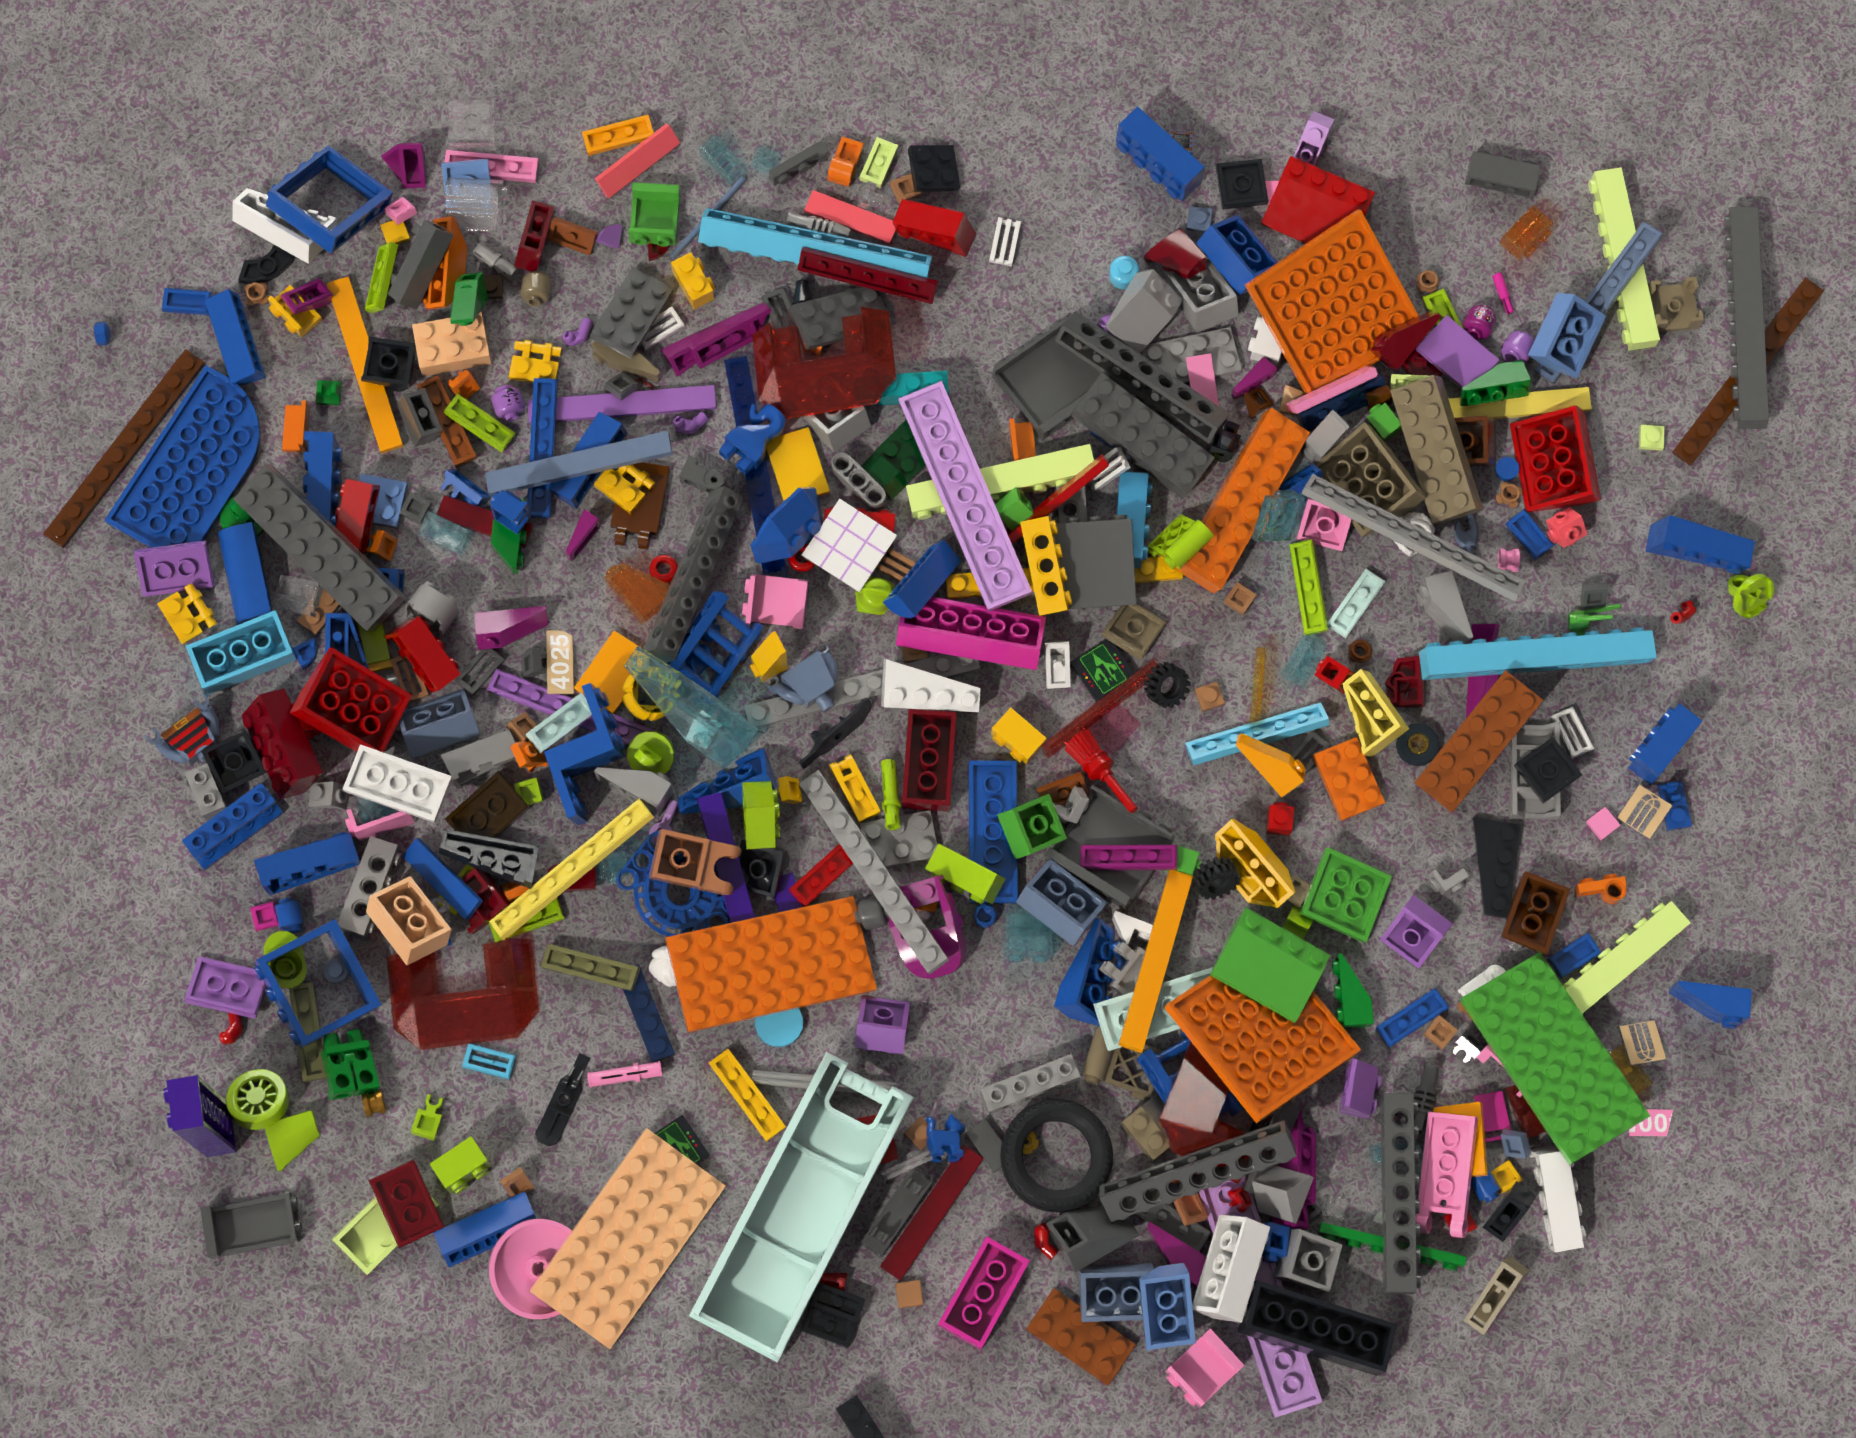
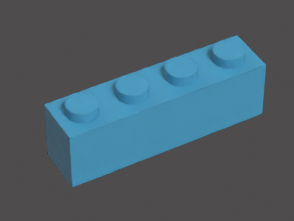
M1124 472L1119 477L1116 515H1127V519H1133L1135 568L1141 569L1142 560H1147L1148 546H1143L1144 539H1148L1149 525H1145V518H1150L1151 504L1146 502L1147 497H1151L1152 483L1148 482L1147 473Z

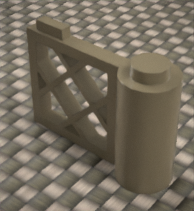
M1096 1028L1082 1071V1076L1086 1077L1085 1081L1094 1085H1099V1082L1130 1091V1097L1145 1101L1146 1097L1151 1098L1154 1089L1152 1083H1149L1146 1091L1138 1088L1134 1081V1078L1145 1073L1144 1070L1132 1076L1126 1065L1127 1062L1138 1058L1142 1053L1134 1051L1135 1056L1124 1061L1120 1053L1121 1047L1108 1051L1101 1028ZM1144 1045L1143 1052L1152 1049L1156 1054L1163 1052V1050ZM1117 1058H1118L1121 1063H1119V1064L1116 1065ZM1122 1065L1128 1079L1122 1082L1111 1079L1114 1069ZM1130 1081L1132 1086L1125 1083Z

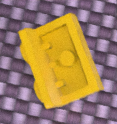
M289 285L275 298L272 296L267 298L270 303L268 308L276 318L281 316L286 321L284 325L292 334L296 332L302 338L322 321V317L314 309L294 314L281 298L283 293L294 289ZM293 298L292 300H293V302H294V303L296 304V306H297L298 303H297V302L294 300V298Z

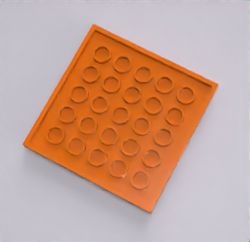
M1361 210L1354 211L1244 284L1305 394L1365 366L1371 367L1380 360L1370 351L1374 345L1375 338L1394 327L1419 317Z
M1211 975L1167 1003L1164 1007L1256 1123L1266 1118L1361 1051L1360 1047L1314 991H1312L1295 1023Z

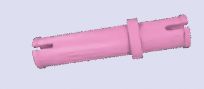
M658 1061L641 1065L637 1062L633 1063V1066L588 1072L587 1076L589 1087L592 1088L594 1086L634 1080L637 1083L641 1082V1079L662 1077L663 1074L661 1062ZM648 1070V1072H643V1073H637V1074H631V1075H628V1074H627V1073H631V1072H638V1071ZM618 1074H622V1075H623V1076H618V1077H612V1078L602 1079V1077H606V1076H612V1075H618Z

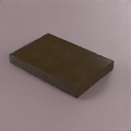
M497 771L452 811L445 820L454 831L497 838L523 815L530 806L503 774Z

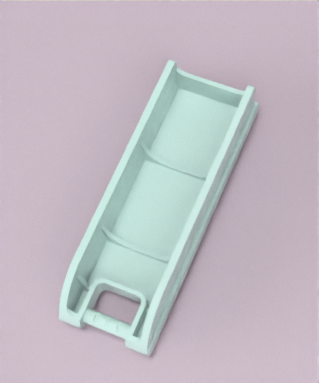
M826 1052L689 1315V1317L777 1363L914 1098L894 1086L889 1091L846 1069L848 1062ZM838 1082L882 1104L872 1124L865 1125L831 1107L829 1100Z

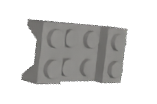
M1560 723L1524 725L1509 743V749H1511L1510 819L1558 820L1561 816L1560 792L1543 804L1514 767L1517 762L1552 737L1560 745Z

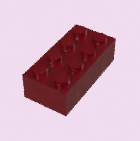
M284 688L260 694L241 715L243 724L248 729L252 738L253 746L260 755L263 768L270 777L272 788L280 800L306 792L323 774L299 719L290 714L293 706Z
M908 710L902 809L950 811L957 712Z

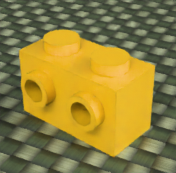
M692 252L671 262L672 273L693 310L714 300L713 290L716 289L711 278H706L702 272L705 269L699 257L695 259Z
M1011 707L991 729L993 741L1000 747L1006 746L1011 751L1010 755L1020 763L1023 761L1025 764L1032 760L1046 744L1047 740L1044 735Z

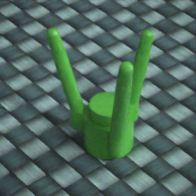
M1614 604L1569 612L1568 630L1574 631L1577 636L1585 635L1586 631L1584 629L1589 628V621L1614 618L1613 615L1589 616V614L1618 609L1621 605Z

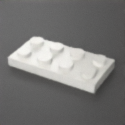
M360 745L343 791L435 823L452 781V776Z

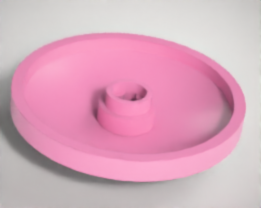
M530 1219L512 1226L498 1239L489 1259V1280L496 1297L507 1309L529 1319H547L560 1315L559 1312L529 1292V1290L572 1230L556 1221Z

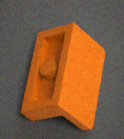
M301 400V405H285L283 452H307V441L304 440V433L308 431L310 413L307 400Z
M1009 418L1012 460L1017 461L1036 456L1033 426L1031 423H1015L1014 418Z

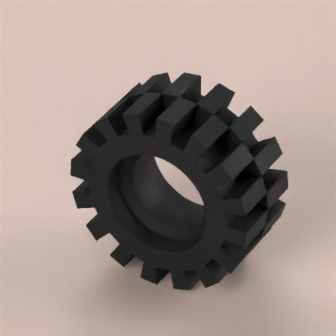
M1164 662V665L1158 663V668L1152 667L1150 669L1153 672L1152 674H1146L1149 680H1144V685L1147 686L1144 688V691L1147 693L1146 696L1159 706L1174 708V704L1177 706L1181 704L1180 699L1185 701L1187 697L1184 696V693L1189 694L1190 689L1186 688V686H1191V682L1187 680L1189 676L1185 673L1186 671L1173 663ZM1168 677H1172L1173 685L1171 689L1166 693H1162V683Z
M1214 857V861L1208 859L1206 860L1207 864L1201 863L1199 865L1200 869H1195L1193 880L1200 895L1205 897V899L1211 897L1212 900H1215L1217 896L1223 898V894H1231L1230 890L1235 891L1237 889L1236 885L1240 884V876L1230 858L1221 857L1219 860L1218 857Z

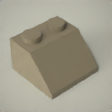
M1156 1095L1122 1121L1120 1125L1151 1163L1184 1137L1159 1095Z

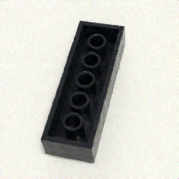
M1257 1280L1254 1282V1289L1248 1300L1247 1312L1243 1317L1242 1323H1239L1237 1332L1378 1376L1387 1371L1397 1324Z

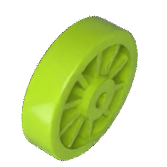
M266 1069L251 1070L237 1077L230 1085L226 1094L227 1109L232 1119L239 1126L250 1130L264 1129L272 1126L284 1116L289 1106V1092L283 1079L275 1072ZM260 1082L258 1087H254L253 1083ZM248 1085H250V1087H251V1089H250L249 1091H247V1090L244 1089V1088H246Z

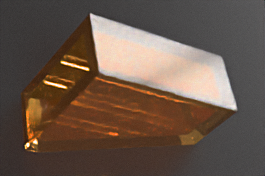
M621 563L619 566L614 565L607 570L604 577L605 583L640 625L660 611L670 587L669 584L625 563Z

